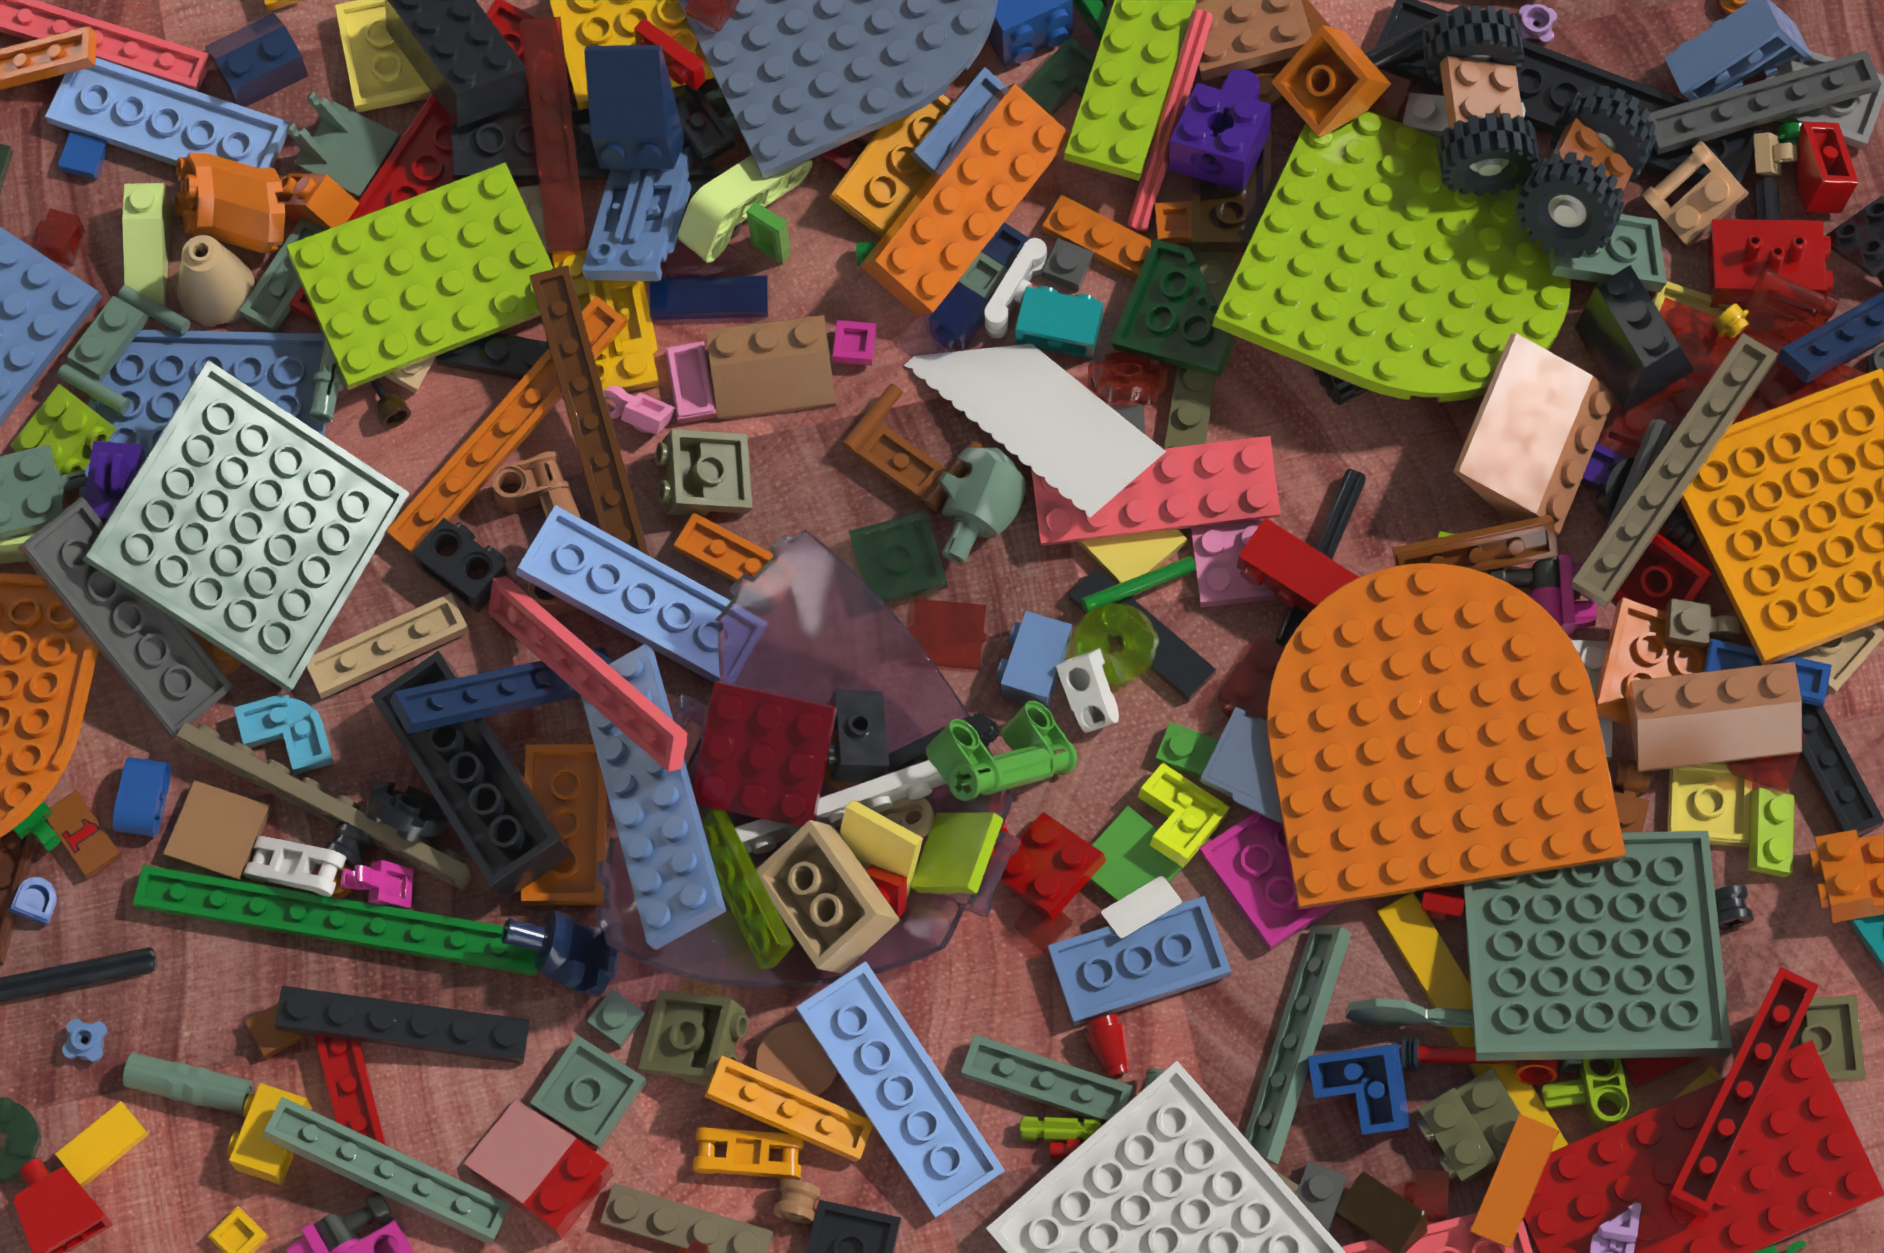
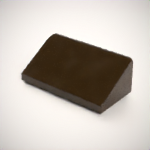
M1362 1172L1356 1178L1336 1210L1338 1217L1392 1253L1407 1252L1428 1232L1426 1213L1366 1172Z

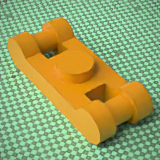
M707 1127L696 1129L695 1142L699 1144L698 1156L693 1158V1172L700 1174L720 1173L772 1177L781 1180L801 1179L802 1166L798 1164L799 1152L804 1149L803 1139L787 1133ZM717 1145H727L726 1158L715 1157V1147ZM770 1149L782 1150L781 1162L769 1161Z

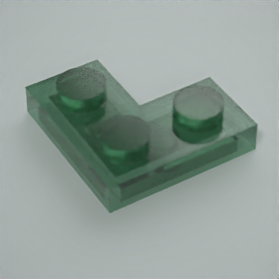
M1070 36L1021 89L1049 115L1053 116L1074 93L1083 98L1096 55Z

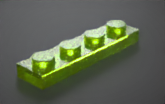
M712 809L703 819L702 825L720 889L760 968H774L794 943L727 812L721 809Z

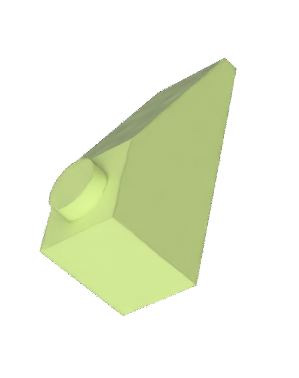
M164 183L124 184L122 217L124 285L133 288L166 307L171 200Z

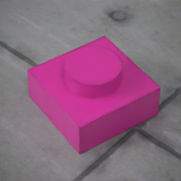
M837 320L833 362L872 366L877 332L876 323Z

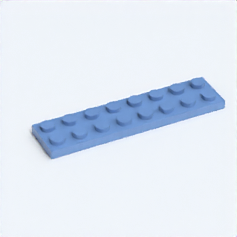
M644 644L609 664L673 720L655 653L648 645ZM582 697L646 942L657 950L726 912L686 764L683 759L682 769L668 772Z

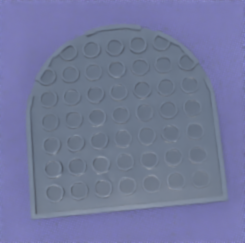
M678 0V3L764 180L906 117L943 95L948 90L947 86L964 69L968 70L981 52L995 19L998 0Z

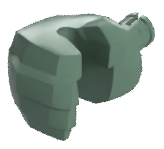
M966 448L957 458L972 470L970 475L957 478L950 473L942 472L937 480L948 495L942 510L943 515L955 525L949 540L942 550V555L956 564L964 565L977 536L995 538L1003 532L1014 520L1025 497L1027 487L1024 477L1013 461L998 448Z

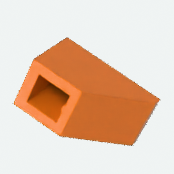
M289 173L280 179L283 192H275L278 203H284L286 216L297 222L304 217L326 230L346 223L359 205L358 201L327 174Z

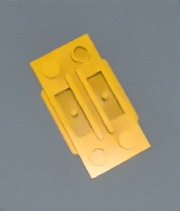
M588 247L553 254L555 268L569 266L581 312L597 295L627 320L626 327L595 360L603 391L610 385L619 386L627 393L660 386L653 356L658 352V346L644 281L586 280L582 268Z

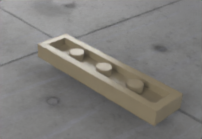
M613 1183L600 1221L603 1227L688 1253H768L774 1237V1232L616 1183Z

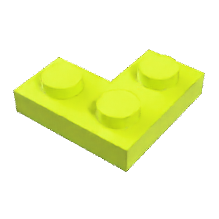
M1164 763L1145 782L1138 794V798L1168 817L1153 835L1150 846L1183 868L1225 819L1230 809L1228 805Z

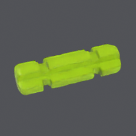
M1024 1116L1020 1121V1138L1023 1141H1037L1038 1138H1043L1044 1142H1067V1139L1080 1138L1084 1143L1102 1127V1124L1098 1119H1084V1122H1078V1118L1044 1117V1121H1038V1117Z

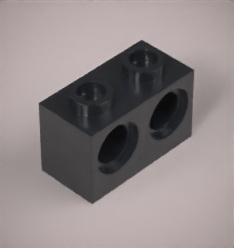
M443 517L413 551L416 565L424 573L479 613L490 600L492 579L502 576L509 578L505 566L506 559L494 547L488 545L484 548L474 541L475 535L460 522L453 525ZM453 545L458 547L457 551L451 556L439 555L440 550L445 546ZM483 568L488 570L487 575L482 579L475 580L469 577L476 569Z

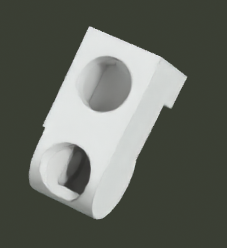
M1100 648L1067 659L1056 665L1071 710L1074 711L1078 724L1085 733L1115 724L1119 720L1117 703L1110 691L1102 667L1105 661Z

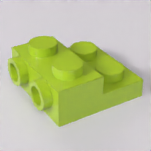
M58 384L10 447L20 452L50 445L55 467L61 475L85 470L90 464L93 441L108 442L117 428L62 385Z

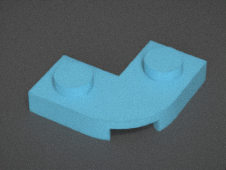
M277 695L234 707L243 744L253 748L284 739L295 775L334 764L321 717L317 710L309 704L290 698L289 695Z

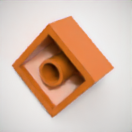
M1324 25L1318 28L1271 82L1316 135L1320 137L1366 113L1391 85L1344 30Z

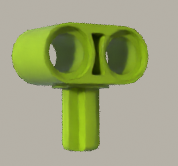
M1583 1059V1063L1579 1068V1079L1542 1086V1099L1545 1107L1552 1109L1584 1104L1590 1123L1599 1130H1604L1622 1122L1629 1109V1097L1621 1059ZM1594 1060H1602L1609 1065L1610 1073L1607 1075H1597L1591 1070L1589 1063ZM1603 1100L1614 1102L1618 1107L1619 1113L1614 1116L1603 1114L1598 1108V1102Z

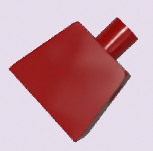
M37 1158L27 1162L19 1169L18 1172L28 1188L13 1197V1202L32 1253H68L113 1225L106 1214L65 1167H61L49 1174L41 1159Z

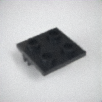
M1880 196L1825 236H1830L1832 251L1870 276L1876 275L1884 288V197Z

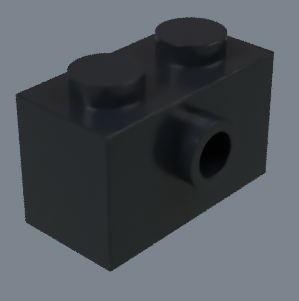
M835 689L828 702V705L837 706L826 766H830L831 781L864 783L884 776L889 767L883 692Z

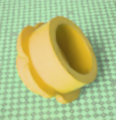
M1737 303L1729 307L1712 323L1719 332L1717 336L1723 337L1727 335L1732 339L1749 324L1745 320L1749 311L1747 309L1743 311Z

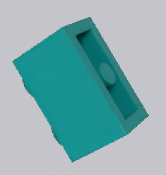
M1026 286L1015 329L1016 345L1031 343L1039 350L1093 360L1103 320V302L1097 301L1094 297L1087 294L1071 296L1058 293L1057 290L1047 286H1038L1036 288Z

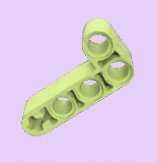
M752 155L702 186L694 194L679 228L678 240L707 263L713 262L727 247L734 227L747 219L746 211L755 201L766 207L798 186L812 168V160L809 159L763 180Z

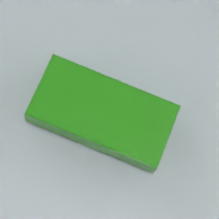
M754 201L746 211L751 246L779 264H784L791 255L787 221Z

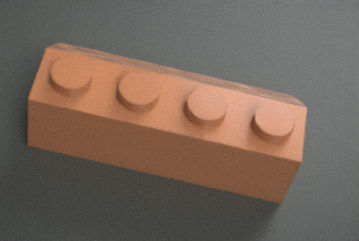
M1795 662L1633 680L1625 692L1637 772L1800 754L1802 752V701Z

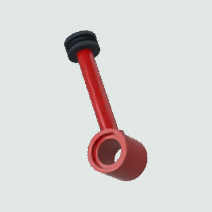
M1402 1037L1401 1047L1399 1048L1402 1071H1406V1067H1409V1069L1414 1067V1071H1419V1063L1515 1065V1077L1525 1084L1545 1085L1552 1083L1557 1078L1558 1059L1475 1061V1047L1419 1046V1037H1415L1414 1042H1411V1037L1410 1041H1407L1406 1037Z

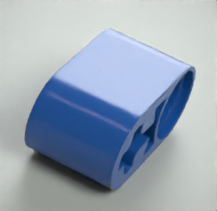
M133 757L126 759L113 812V830L115 832L151 837L158 835L171 779V765L169 762Z

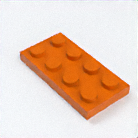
M594 744L526 745L525 780L573 854L521 889L522 906L604 905L607 791Z

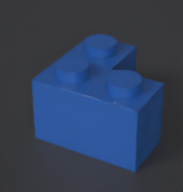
M1398 1043L1308 1056L1314 1098L1356 1093L1362 1135L1411 1127Z

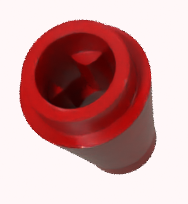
M1112 1014L1087 1022L1088 1033L1085 1034V1037L1103 1071H1105L1106 1077L1112 1078L1130 1072L1124 1022L1120 1023L1118 1015Z

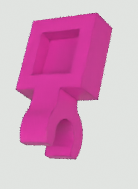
M384 860L372 862L371 868L356 865L355 871L342 870L341 886L348 889L369 890V903L407 910L411 909L414 869Z

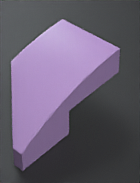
M1633 1203L1628 1207L1627 1211L1612 1221H1607L1599 1226L1598 1232L1592 1236L1589 1253H1634L1642 1203Z

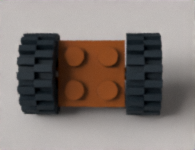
M1592 86L1585 88L1582 95L1579 92L1572 95L1570 101H1567L1551 132L1553 136L1550 140V149H1554L1549 161L1544 158L1539 161L1536 168L1532 169L1517 200L1519 204L1516 212L1517 216H1522L1519 222L1522 230L1530 228L1527 237L1532 242L1537 239L1541 240L1540 248L1548 252L1549 248L1553 247L1557 249L1556 256L1564 257L1567 251H1571L1572 258H1581L1584 250L1588 256L1596 253L1598 246L1602 249L1607 244L1609 238H1611L1624 208V202H1621L1624 195L1623 191L1630 179L1634 181L1639 176L1641 170H1643L1656 139V135H1652L1656 128L1654 121L1647 122L1650 112L1646 107L1641 110L1637 108L1640 100L1633 96L1630 100L1623 98L1626 91L1617 89L1615 94L1609 93V86H1601L1598 93H1595Z

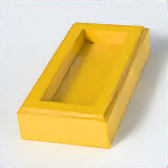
M120 1101L55 1153V1155L80 1186L84 1188L149 1134L124 1103Z

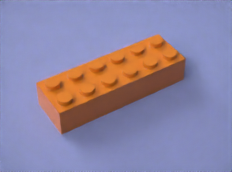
M1015 83L998 90L860 267L917 317L933 313L1067 143L1071 134Z

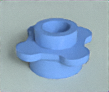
M80 1019L71 1020L66 1027L69 1032L68 1040L62 1047L65 1057L68 1059L78 1057L91 1062L100 1060L103 1056V1037L108 1033L105 1024L100 1021L88 1024L82 1023ZM83 1037L89 1038L86 1044L81 1043Z

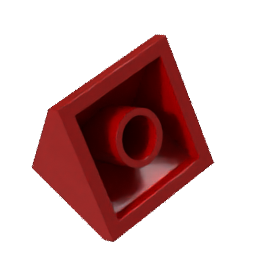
M1657 533L1614 597L1618 600L1626 598L1666 612L1667 603L1671 599L1697 603L1706 591L1712 572Z

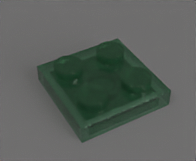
M926 511L849 531L850 541L870 609L948 588Z

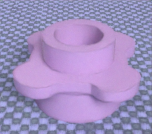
M1542 4L1522 6L1519 10L1522 39H1538L1544 44L1551 42L1554 38L1552 24L1557 20L1555 10ZM1539 22L1540 26L1536 27L1533 23Z

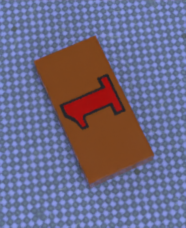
M77 790L49 807L53 814L47 818V821L87 879H90L122 857Z

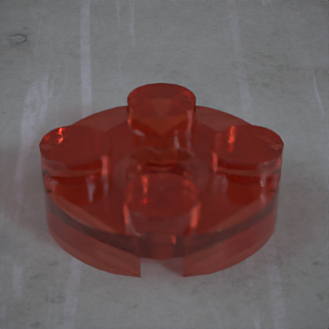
M1126 352L1110 353L1105 355V362L1096 365V359L1089 363L1087 384L1095 392V395L1106 404L1122 400L1135 401L1141 405H1152L1159 401V394L1167 387V367L1161 361H1159L1158 367L1151 364L1149 358Z

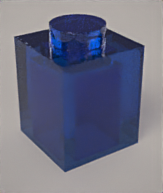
M957 282L929 317L930 333L933 339L944 348L951 349L953 347L958 351H964L985 323L984 311L989 301Z

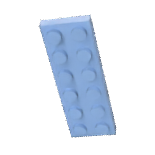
M96 58L94 67L65 74L45 115L49 124L75 133L107 140L108 144L174 166L177 164L178 157H187L188 153H207L256 168H273L288 136L286 129L290 125L288 121Z
M557 505L554 506L516 571V575L640 643L648 645L651 649L713 683L717 680L734 683L768 622Z
M866 961L796 1007L797 1012L934 1219L1005 1172Z

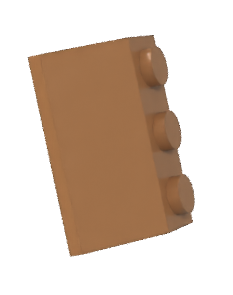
M824 315L706 330L718 421L836 406Z

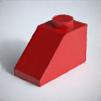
M1803 121L1800 126L1795 182L1805 212L1842 213L1859 183L1839 123Z

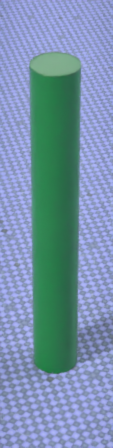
M1191 556L1185 557L1081 598L1082 607L1086 613L1100 609L1196 571V564Z

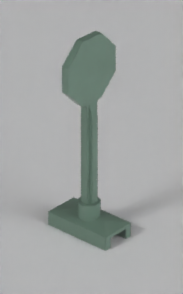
M1373 998L1350 1002L1345 1010L1346 1019L1364 1026L1401 1027L1427 1022L1436 1026L1473 1029L1472 1010L1450 1008L1426 1010L1424 1007L1406 1000ZM1558 1059V1072H1576L1577 1064H1582L1583 1059Z

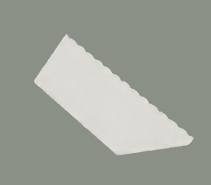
M1031 343L914 356L904 364L905 367L912 368L917 377L925 379L929 387L939 390L940 395L944 399L951 400L956 409L964 411L968 419L978 422L979 427L983 431L991 433L995 441L1005 444V448L1011 454L1018 455L1019 460L1023 464L1031 466L1035 474L1045 477L1046 482L1050 486L1058 488L1063 497L1072 499V503L1078 509L1085 510L1089 518L1166 452Z

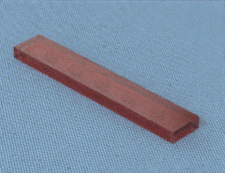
M561 18L521 20L520 26L524 60L527 68V87L547 254L586 251L587 244Z

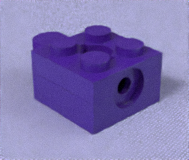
M1243 69L1232 70L1226 76L1221 89L1199 83L1196 84L1170 139L1169 170L1242 192L1244 191L1270 135L1271 104L1258 101L1260 83L1259 78L1254 73Z
M93 441L84 499L104 524L146 458L144 449L140 444Z

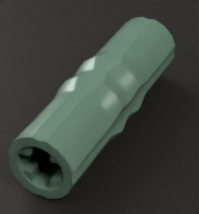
M134 1052L130 1054L123 1073L124 1087L165 1096L174 1101H185L192 1105L207 1106L243 1115L245 1102L254 1089L252 1080L214 1072L204 1067H195L183 1062H172Z

